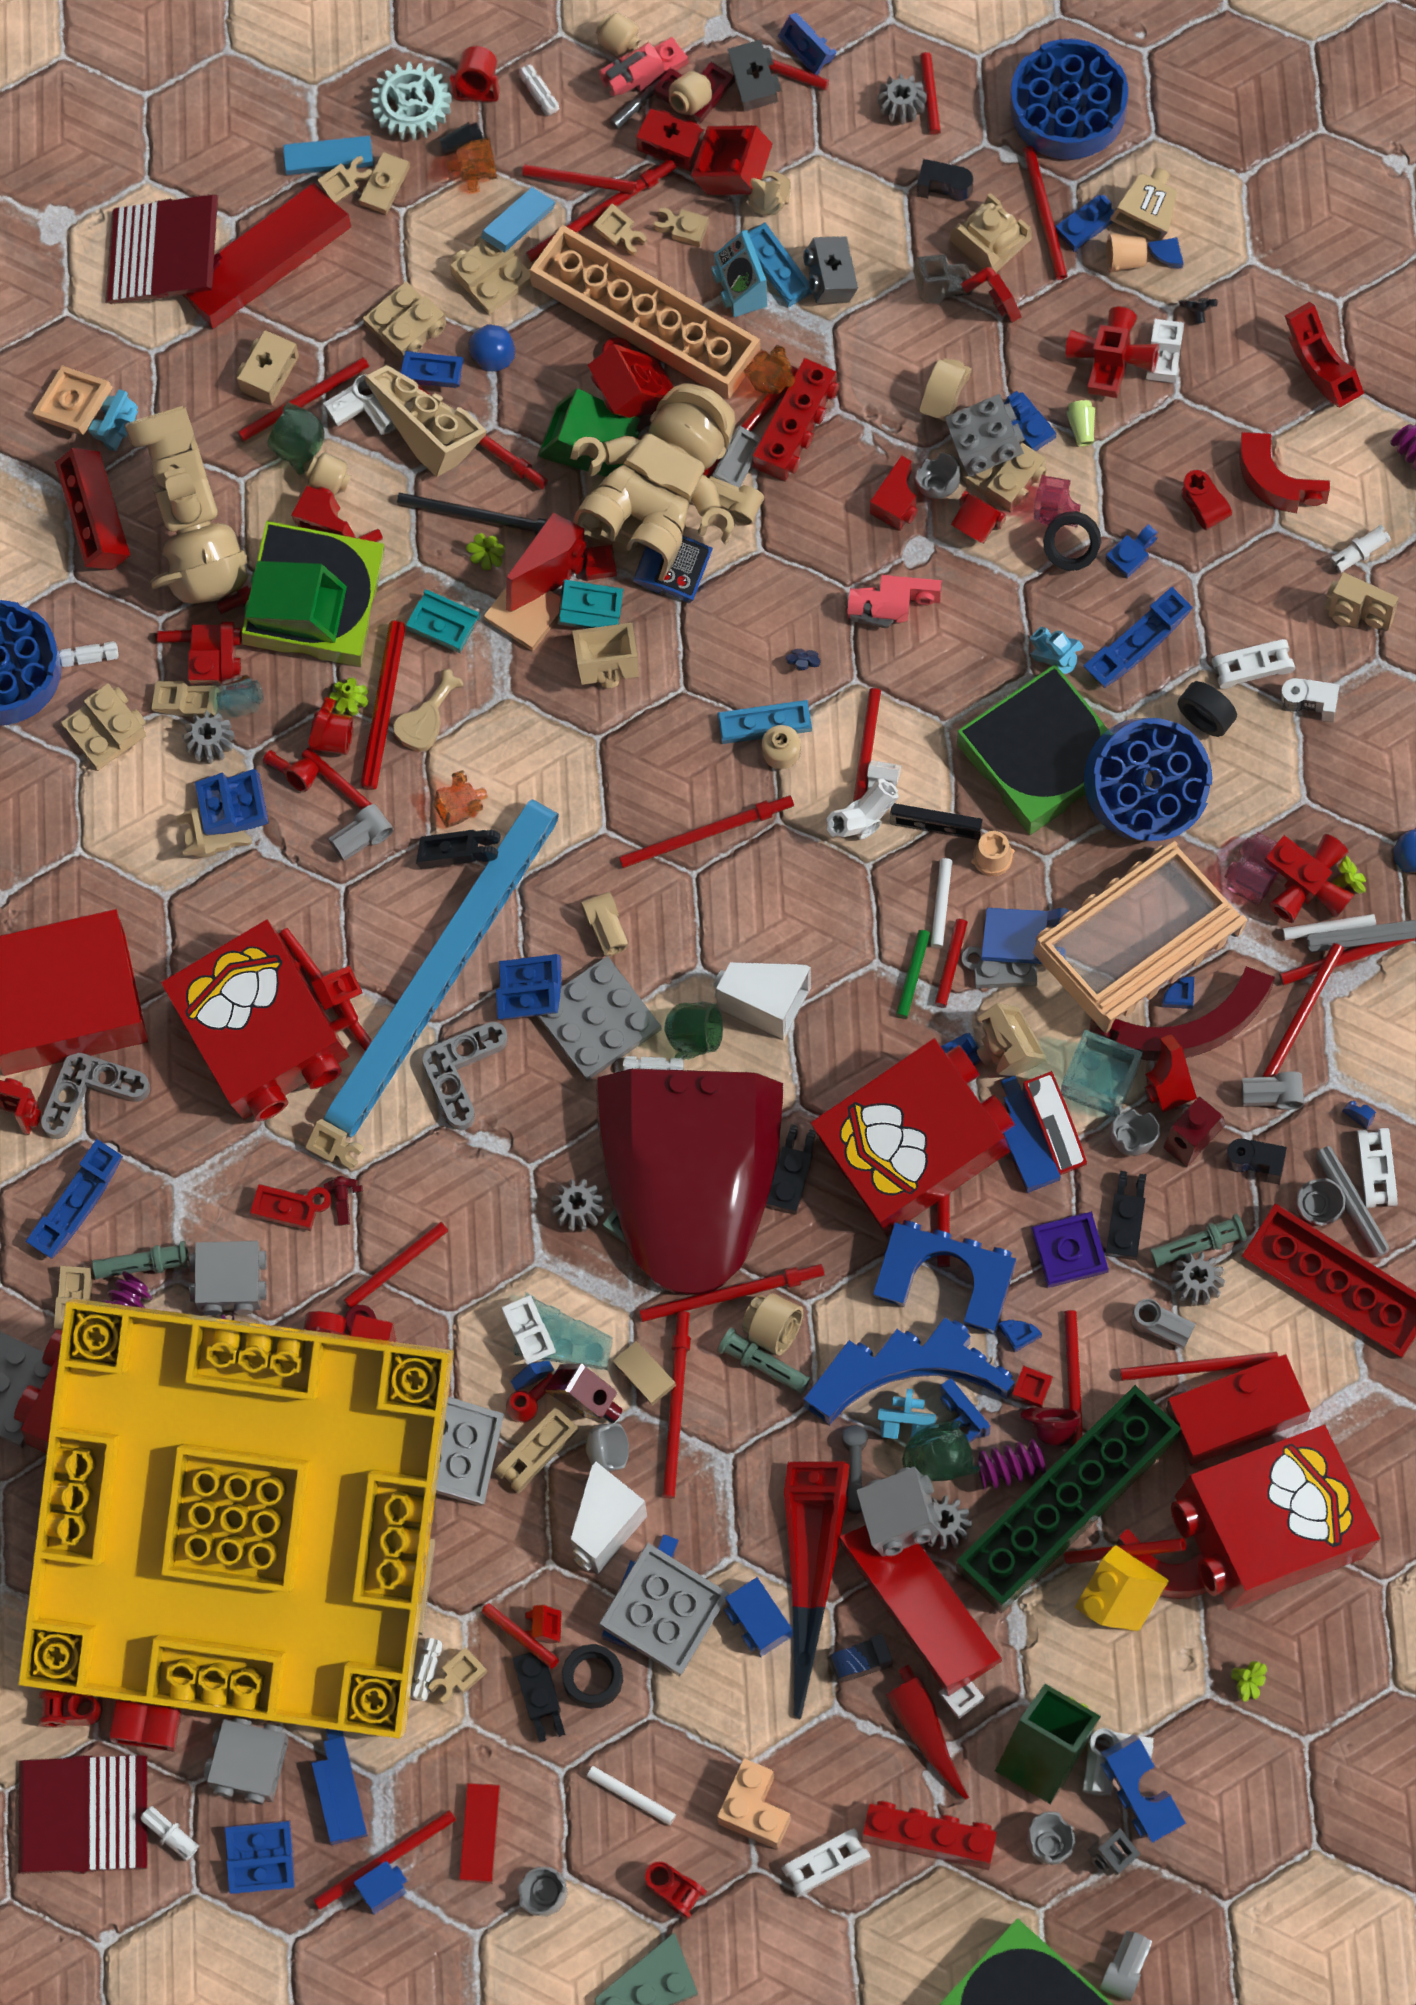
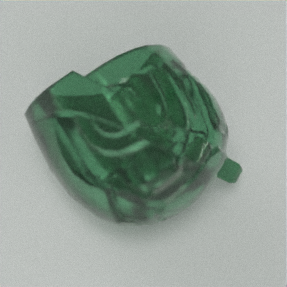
M287 402L283 407L284 412L271 430L267 446L278 457L288 461L296 473L301 475L305 472L303 464L310 461L320 451L324 443L325 431L321 421L313 413Z
M704 1001L698 1003H679L670 1010L665 1020L664 1032L670 1045L678 1051L675 1058L689 1060L698 1055L715 1052L719 1048L723 1037V1020L717 1008V1003Z
M961 1420L951 1423L947 1421L918 1431L908 1442L902 1457L904 1468L915 1466L923 1476L928 1475L931 1481L953 1480L958 1477L976 1474L980 1470L979 1466L973 1465L972 1448L968 1438L958 1428L962 1424Z

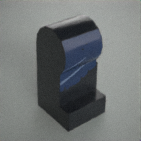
M923 159L917 182V197L928 199L929 193L933 192L949 195L957 201L966 200L973 192L972 172L961 166Z
M1236 1139L1229 1144L1227 1149V1163L1236 1172L1251 1170L1268 1174L1269 1183L1280 1185L1287 1147L1254 1140Z
M882 1633L870 1637V1640L853 1645L851 1648L837 1651L827 1657L837 1683L850 1681L892 1667V1658Z

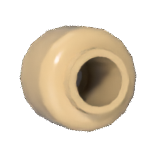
M615 13L612 16L607 14L596 30L598 43L615 56H622L627 51L631 53L637 48L641 40L637 37L639 33L638 25L621 13Z
M689 71L684 73L669 87V102L672 108L679 113L695 114L707 105L712 98L710 81L706 76L697 72Z
M322 453L319 457H313L305 478L309 479L308 485L316 489L324 487L335 496L338 490L345 491L351 475L346 473L348 465L345 461L330 454Z
M785 725L773 726L767 730L761 743L762 755L766 763L773 768L781 770L795 765L801 754V741L797 732Z

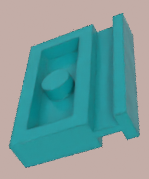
M565 579L562 582L558 624L585 629L619 624L623 589Z
M425 589L422 599L417 603L406 624V629L461 653L474 629L476 621L480 618L479 612Z

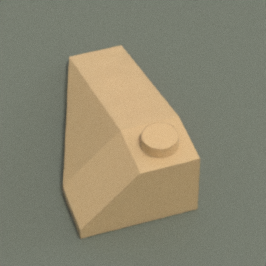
M388 365L365 377L366 383L416 458L436 477L458 466L487 433V430L467 411L460 407L455 410L442 402L443 397L436 393L431 396L418 388L417 382Z

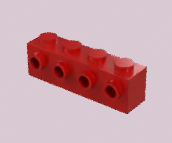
M807 358L803 359L753 454L754 469L786 482L790 473L795 474L801 461L799 455L802 449H808L812 442L814 426L816 424L820 425L825 417L827 409L824 407L829 399L833 400L838 392L839 384L837 383L835 370Z
M71 448L55 462L84 565L85 567L113 570L131 555L100 451Z
M877 1801V1805L869 1803L862 1842L990 1870L997 1831H992V1826L985 1823L973 1822L972 1826L959 1823L960 1819L953 1816L941 1815L940 1819L929 1817L928 1812L922 1809L909 1808L907 1812L896 1809V1805L893 1803Z

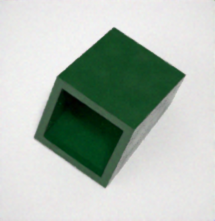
M1045 1683L1019 1719L995 1772L1051 1804L1065 1784L1101 1716Z

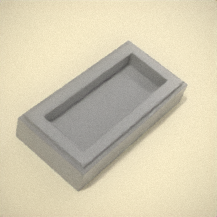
M739 425L732 436L725 455L719 460L711 476L740 488L753 464V454L762 438Z

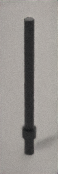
M399 492L397 504L531 531L535 532L536 536L548 521L542 518L532 520Z

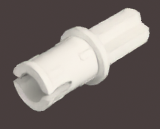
M150 1806L142 1814L141 1820L162 1838L160 1843L162 1845L166 1843L185 1862L200 1847L179 1828L180 1825L178 1823L173 1825L154 1807Z

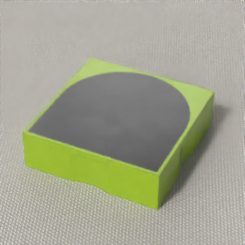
M266 521L257 561L323 564L347 586L335 643L258 629L245 618L242 630L243 645L284 653H304L321 660L361 667L369 631L372 602L377 593L384 560V543Z

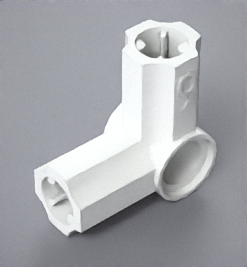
M368 374L359 376L352 386L323 403L330 418L337 427L365 410L381 435L389 434L397 429L374 393L369 396L361 395L365 388H370L365 381V377Z
M883 778L877 779L861 799L854 801L845 809L832 811L826 818L827 831L832 837L857 835L860 840L869 837L880 827L881 817L899 798L897 788Z
M1107 1728L1099 1729L1093 1733L1087 1744L1088 1754L1083 1792L1097 1796H1111L1113 1780H1108L1100 1765L1105 1761L1101 1752L1095 1747V1740L1105 1738L1112 1747L1131 1736L1130 1734L1113 1732ZM1138 1736L1151 1758L1153 1738Z

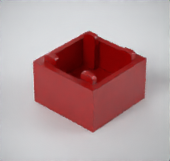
M757 125L707 126L691 177L707 195L752 194L751 179H762L773 144Z

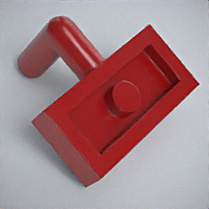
M986 267L961 283L963 290L967 294L987 281L992 288L988 293L1001 317L1007 314L1012 323L1022 317L1012 293L993 268Z
M350 966L311 982L315 989V996L322 1004L324 1010L339 1005L344 1015L331 1022L336 1033L357 1023L358 1015L350 999L363 992Z

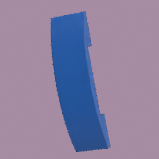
M1170 587L1150 605V610L1108 648L1104 646L1083 667L1104 688L1130 671L1161 644L1185 619L1193 607L1173 587Z
M96 1139L79 1163L81 1166L80 1170L48 1216L41 1218L25 1242L53 1259L72 1238L97 1204L115 1174L123 1156Z

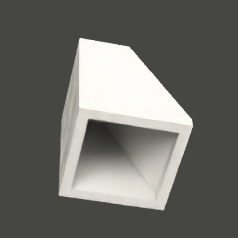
M730 962L726 971L721 970L714 982V987H716L714 997L717 998V1009L784 1040L811 989V967L798 964Z
M597 1462L592 1465L572 1533L571 1543L572 1552L576 1556L574 1561L587 1572L593 1569L599 1574L646 1519L647 1511L645 1501Z

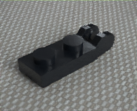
M491 829L480 831L466 830L422 836L419 842L416 864L420 869L476 862V860L482 862L493 861L498 857V849L490 845L498 844L501 835L498 831Z
M791 1124L785 1147L782 1146L766 1207L797 1215L813 1159L812 1150L816 1133L814 1130H809L805 1139L804 1151L793 1149L798 1136V1126Z
M1120 1171L1117 1194L1114 1193L1106 1256L1137 1260L1145 1198L1143 1196L1147 1174H1139L1136 1183L1137 1194L1136 1196L1124 1195L1128 1180L1127 1172Z
M532 1653L513 1657V1663L530 1721L533 1720L539 1743L546 1741V1732L540 1720L542 1717L552 1715L555 1732L559 1737L566 1735L559 1714L561 1708L549 1667Z

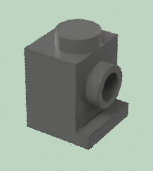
M1121 1829L1104 1834L1087 1850L1092 1857L1094 1866L1099 1871L1105 1873L1106 1876L1114 1873L1115 1875L1120 1874L1140 1855L1139 1851ZM1115 1842H1117L1118 1845L1122 1848V1850L1125 1852L1124 1854L1115 1845Z

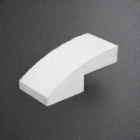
M1154 320L1151 344H1159V357L1155 372L1147 371V380L1176 383L1184 327L1183 322Z
M531 1295L502 1307L505 1318L527 1365L556 1353Z

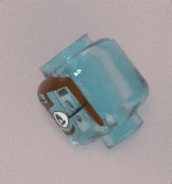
M248 675L223 681L220 692L216 695L219 708L225 710L233 718L257 712L260 703L264 701L263 690L259 681L253 680Z

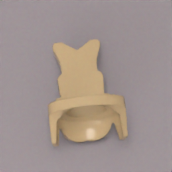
M764 171L761 180L751 179L752 194L747 195L748 204L759 214L775 215L781 211L784 204H789L791 182L788 177L781 173ZM764 178L775 179L774 181L769 182L762 181V179Z
M192 808L176 816L178 824L190 825L185 832L186 849L183 850L184 856L210 857L216 855V852L229 851L236 846H249L252 844L251 837L245 833V830L227 834L206 835L203 830V824H200L197 808Z

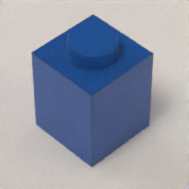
M385 1861L356 1880L354 1884L375 1915L407 1893L403 1884L408 1881L397 1865L391 1868L389 1863Z

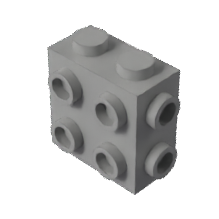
M1000 394L945 417L957 452L969 477L1024 454L1020 444L1021 441L1025 440L1019 424H1012V421L1017 419L1010 403L1004 404Z
M258 1241L195 1243V1253H190V1271L195 1272V1283H190L189 1287L190 1302H195L198 1312L211 1316L220 1315L222 1311H234L236 1314L247 1315L253 1313V1310H261V1300H266L267 1297L266 1281H261V1270H266L267 1268L266 1251H261Z
M915 1466L912 1468H902L896 1471L894 1475L882 1480H872L865 1487L857 1490L871 1544L883 1557L886 1555H897L906 1547L926 1543L932 1537L941 1534L938 1522L942 1520V1516L937 1504L932 1502L930 1495L934 1492L933 1485L928 1475L923 1476Z
M233 1717L232 1721L223 1719L222 1727H217L213 1736L212 1746L216 1747L213 1759H208L205 1766L204 1777L208 1778V1785L214 1789L213 1793L219 1796L232 1798L234 1793L245 1796V1801L263 1805L264 1800L273 1802L289 1742L286 1733H282V1728L270 1724H264L263 1728L251 1726L252 1722L244 1718Z

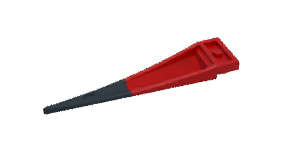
M844 1461L787 1463L784 1500L793 1602L794 1715L798 1719H801L840 1541L839 1536H841L849 1498L846 1496L850 1465Z

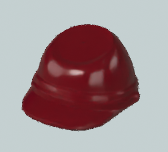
M1034 1407L1025 1409L1020 1414L1022 1419L1030 1423L1038 1439L1057 1447H1062L1071 1441L1081 1422V1414L1076 1410L1067 1408Z

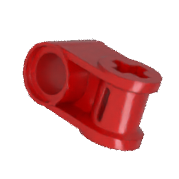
M1192 470L1186 474L1182 488V497L1204 530H1208L1232 516L1229 503L1218 491L1206 472Z
M44 1690L39 1694V1698L42 1699V1718L38 1719L39 1726L51 1728L90 1726L98 1722L101 1717V1705L92 1695L56 1690ZM92 1702V1708L89 1713L78 1715V1708L82 1703Z
M663 1861L651 1863L646 1869V1888L664 1901L676 1913L689 1919L691 1909L700 1896H705L707 1891L697 1882L681 1874ZM655 1871H663L668 1875L669 1880L665 1885L656 1886L650 1880L651 1874ZM688 1892H690L685 1901L682 1902Z

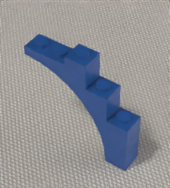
M944 1318L923 1347L920 1345L921 1341L909 1331L903 1333L898 1329L895 1330L875 1358L872 1357L873 1352L867 1346L860 1342L854 1344L849 1340L804 1398V1408L830 1425L846 1407L864 1394L894 1381L925 1376L962 1379L985 1387L1004 1399H1007L1014 1390L1015 1381L1012 1380L1013 1376L1003 1367L997 1366L995 1368L986 1362L987 1357L976 1348H971L970 1350L967 1348L970 1344L971 1335L968 1334L969 1330L965 1325L957 1320L951 1322Z

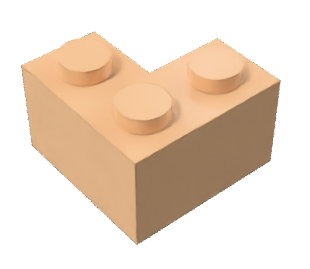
M744 1758L718 1815V1824L778 1850L790 1824L791 1817L790 1813L764 1802L774 1780V1771Z

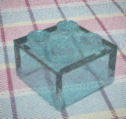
M1084 1030L1061 1084L1062 1096L1116 1117L1121 1113L1140 1068L1143 1052Z

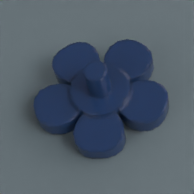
M794 649L792 654L786 656V662L792 665L795 664V667L799 670L808 669V665L814 668L819 667L821 662L818 658V653L813 650L805 652L803 649Z

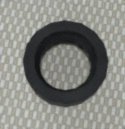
M1077 511L1064 512L1056 516L1048 524L1043 538L1044 552L1048 560L1057 568L1066 571L1081 570L1089 566L1097 557L1101 545L1100 530L1096 522L1088 515ZM1077 524L1087 531L1090 537V545L1084 555L1078 558H1067L1057 551L1054 538L1056 532L1062 526Z
M1192 682L1178 699L1177 705L1184 717L1202 732L1211 736H1223L1237 718L1236 709L1230 700L1220 691L1204 682Z
M597 1644L583 1645L572 1651L566 1658L562 1669L564 1689L572 1701L579 1706L589 1709L601 1708L613 1702L620 1693L623 1684L622 1666L616 1654L607 1647ZM588 1658L601 1659L611 1670L612 1678L610 1685L605 1691L595 1695L583 1693L574 1683L573 1675L575 1668L580 1662Z

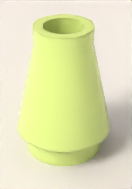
M1080 400L1068 404L1066 415L1076 438L1077 446L1094 444L1095 407H1092V403L1089 400Z

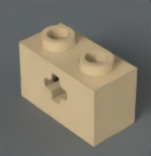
M264 330L260 339L256 338L250 349L251 355L246 363L243 362L240 365L236 378L238 379L241 392L272 405L299 358L296 343Z

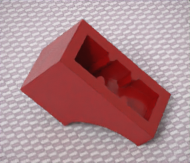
M902 455L870 501V514L901 531L906 523L910 524L918 512V508H916V495L911 493L907 485L912 473V461Z
M306 486L291 514L297 527L347 537H356L348 522L338 517V512L341 508L334 498V494L324 487L316 489Z
M192 625L188 679L192 686L223 685L221 679V625Z
M1172 1034L1160 1038L1161 1053L1159 1060L1150 1072L1145 1073L1148 1086L1144 1087L1149 1102L1151 1104L1156 1103L1162 1112L1197 1099L1182 1046Z

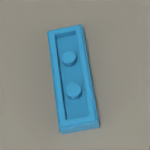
M370 136L283 145L286 175L331 171L341 163L345 169H349L352 161L359 156H362L363 162L357 165L356 168L373 166Z
M531 187L482 231L481 238L505 253L554 209L555 201Z
M766 222L748 232L764 274L788 307L812 294L809 281Z
M808 700L718 712L722 744L762 739L768 729L777 725L789 726L797 734L812 732Z

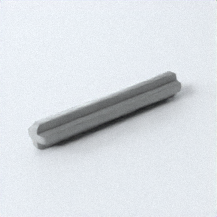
M1416 920L1313 933L1308 935V947L1310 952L1330 950L1333 943L1347 948L1416 938Z
M1330 1146L1320 1149L1316 1154V1158L1328 1179L1341 1186L1346 1197L1345 1208L1373 1256L1378 1258L1389 1252V1245Z

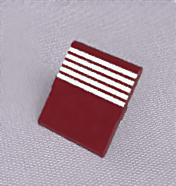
M211 194L176 200L167 199L155 201L154 203L114 208L111 220L106 303L115 304L145 299L154 300L174 295L210 291L213 284L218 195Z
M82 1755L63 1759L19 1761L18 1873L73 1872L74 1874L93 1873V1871L146 1869L147 1825L141 1820V1816L147 1809V1756L93 1757Z

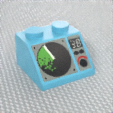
M744 230L714 254L715 265L711 266L715 283L721 282L724 290L720 292L725 308H731L734 317L767 307L766 278L748 231Z

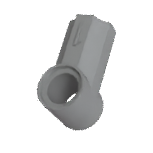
M372 804L362 809L355 816L352 823L328 839L337 855L343 861H346L369 844L376 845L386 840L392 834L394 828L377 805Z
M1282 1072L1274 1077L1242 1078L1243 1106L1276 1105L1277 1108L1283 1110L1298 1109L1304 1106L1303 1077L1299 1072Z
M1143 1299L1138 1302L1131 1318L1134 1329L1139 1333L1152 1334L1183 1350L1196 1325L1162 1308L1158 1302L1152 1299ZM1144 1310L1153 1313L1155 1320L1144 1322L1139 1317V1312Z
M1126 1930L1114 1962H1110L1100 1989L1131 2002L1141 1974H1139L1147 1958L1152 1941L1141 1934Z

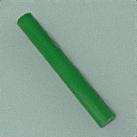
M918 930L896 1016L901 1019L908 1018L930 937V932L926 930Z

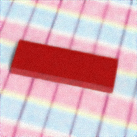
M467 1783L460 1882L493 1884L500 1785Z

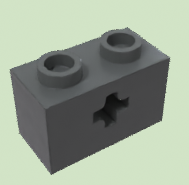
M761 39L728 48L729 59L744 111L778 102L776 92H780L781 87L777 74L771 76L769 65L774 64L770 48H763ZM757 70L760 78L754 79L752 71Z
M847 236L813 237L807 249L804 250L803 260L805 266L809 269L810 291L814 293L816 304L849 303L858 290Z

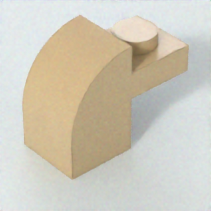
M944 358L943 361L939 359L928 381L919 412L946 422L945 417L953 414L956 409L960 391L969 380L972 368L964 366L961 361L955 359L948 360Z

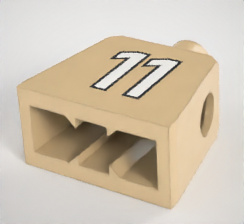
M1154 168L1150 177L1145 174H1139L1111 215L1110 220L1153 241L1163 240L1170 228L1177 196L1176 189L1166 185L1170 177L1169 173L1162 168Z

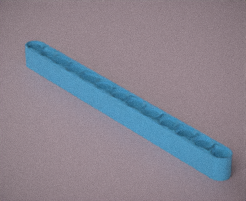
M533 799L526 804L498 847L497 859L488 862L328 1108L324 1117L325 1121L345 1131L349 1137H353L357 1133L553 831L559 818L557 812Z

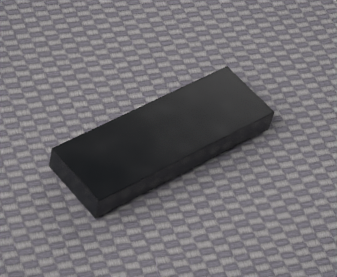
M896 803L891 807V825L974 840L981 838L983 822L981 818Z

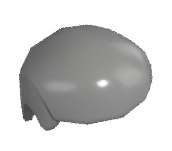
M941 452L938 458L934 460L925 458L915 473L916 487L923 496L928 498L941 499L948 497L959 487L960 464L954 456Z
M1135 1109L1117 1115L1109 1127L1112 1144L1120 1152L1129 1156H1138L1149 1152L1160 1136V1124L1151 1113L1139 1114Z
M1327 1178L1315 1179L1305 1183L1298 1191L1296 1209L1301 1219L1309 1224L1325 1226L1335 1222L1345 1210L1346 1197L1341 1186Z
M619 1423L600 1424L591 1429L586 1440V1454L592 1465L597 1462L607 1471L622 1469L626 1466L629 1457V1443L622 1425Z
M1042 1812L1033 1818L1026 1832V1845L1029 1852L1043 1864L1057 1865L1070 1857L1075 1846L1073 1826L1066 1823L1060 1813Z
M537 1867L527 1872L518 1886L520 1906L534 1916L547 1917L557 1913L564 1906L567 1899L566 1881L561 1873L551 1867Z

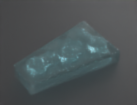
M531 1295L556 1350V1353L541 1360L565 1364H583L586 1367L601 1370L608 1369L613 1337L580 1320H575L562 1313L561 1310L552 1305L548 1306ZM516 1342L514 1355L523 1356Z

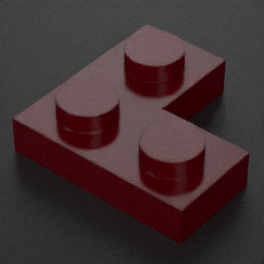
M712 61L701 73L710 81L712 98L697 113L687 115L700 124L735 82L734 75ZM670 67L653 88L654 95L670 104L669 87L682 74Z

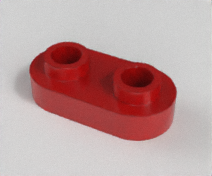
M221 622L222 682H232L231 678L234 681L235 676H241V658H236V646L241 645V629L235 628L234 622Z

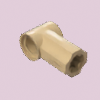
M710 476L709 479L717 486L721 508L728 511L735 521L744 525H751L765 498L764 495L751 486L742 485L739 488Z
M610 891L581 902L586 921L590 928L593 927L604 956H614L622 953L623 950L629 947L623 928L618 920V910Z

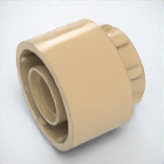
M774 1293L767 1297L764 1295L756 1296L748 1306L743 1317V1331L749 1334L750 1342H754L761 1348L780 1356L791 1346L800 1329L803 1319V1308Z

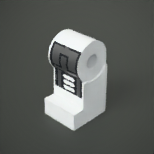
M1292 678L1287 680L1282 687L1281 703L1286 710L1291 712L1308 710L1322 713V721L1334 723L1340 685Z

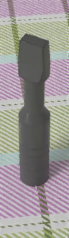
M659 80L648 87L637 99H633L610 120L611 125L615 129H619L641 108L642 103L654 94L653 88Z

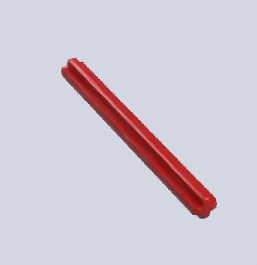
M390 621L361 777V786L364 789L375 790L378 786L406 629L405 623L402 621Z

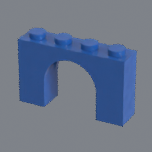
M904 1220L903 1224L895 1223L873 1293L874 1298L905 1307L914 1275L921 1264L935 1256H952L964 1262L974 1277V1289L964 1319V1325L995 1334L1017 1263L1016 1258L1011 1257L1012 1252L998 1247H994L993 1251L981 1248L982 1243L972 1239L964 1238L963 1242L952 1240L950 1233L934 1229L933 1233L920 1230L921 1225Z

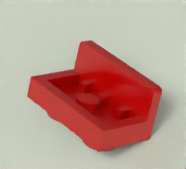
M5 1078V1081L0 1080V1109L15 1113L16 1120L23 1134L30 1135L32 1127H37L41 1117V1110L31 1088L24 1087L20 1081Z

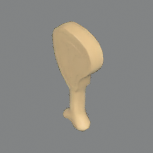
M451 669L441 671V684L429 701L423 703L418 710L404 713L396 719L393 726L394 735L403 746L416 752H425L435 743L441 724L439 707L452 689L463 687L462 679L454 677Z

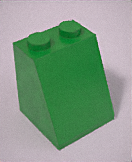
M576 388L556 405L537 456L589 472L591 461L594 460L592 457L582 455L577 460L570 459L575 442L583 437L596 438L602 444L622 436L638 438L639 430L636 428L640 418H628L613 414L608 410L603 400ZM603 462L597 475L607 477L615 469L623 466V464L607 465L606 462Z
M257 561L255 572L251 576L252 587L249 600L245 604V618L258 629L335 643L347 586L323 564Z

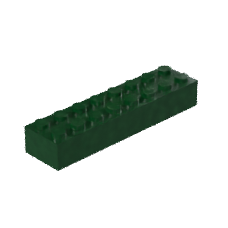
M1134 1385L956 1560V1571L1002 1614L1179 1439L1181 1428Z

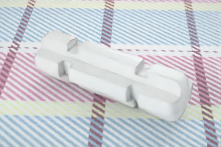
M528 64L519 70V77L524 84H527V89L536 102L542 106L541 109L545 115L551 116L553 113H556L559 110V104L554 96L550 95L551 92L540 76L536 75L537 72L533 66Z
M114 641L106 642L104 646L93 644L75 647L73 651L71 648L59 651L62 667L74 666L76 662H78V665L100 662L102 658L113 660L119 656L118 646Z
M626 1056L623 1060V1071L628 1069L684 1070V1062L681 1058H671L670 1061H666V1058L641 1057V1060L634 1056Z
M427 1638L423 1647L425 1653L421 1654L414 1677L416 1683H413L410 1696L415 1700H427L429 1694L428 1685L433 1680L438 1664L437 1656H440L443 1647L442 1642L437 1639Z

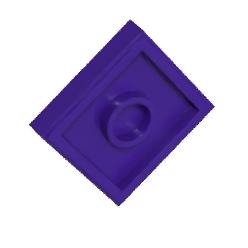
M1092 1212L1031 1227L1048 1288L1108 1273V1265Z

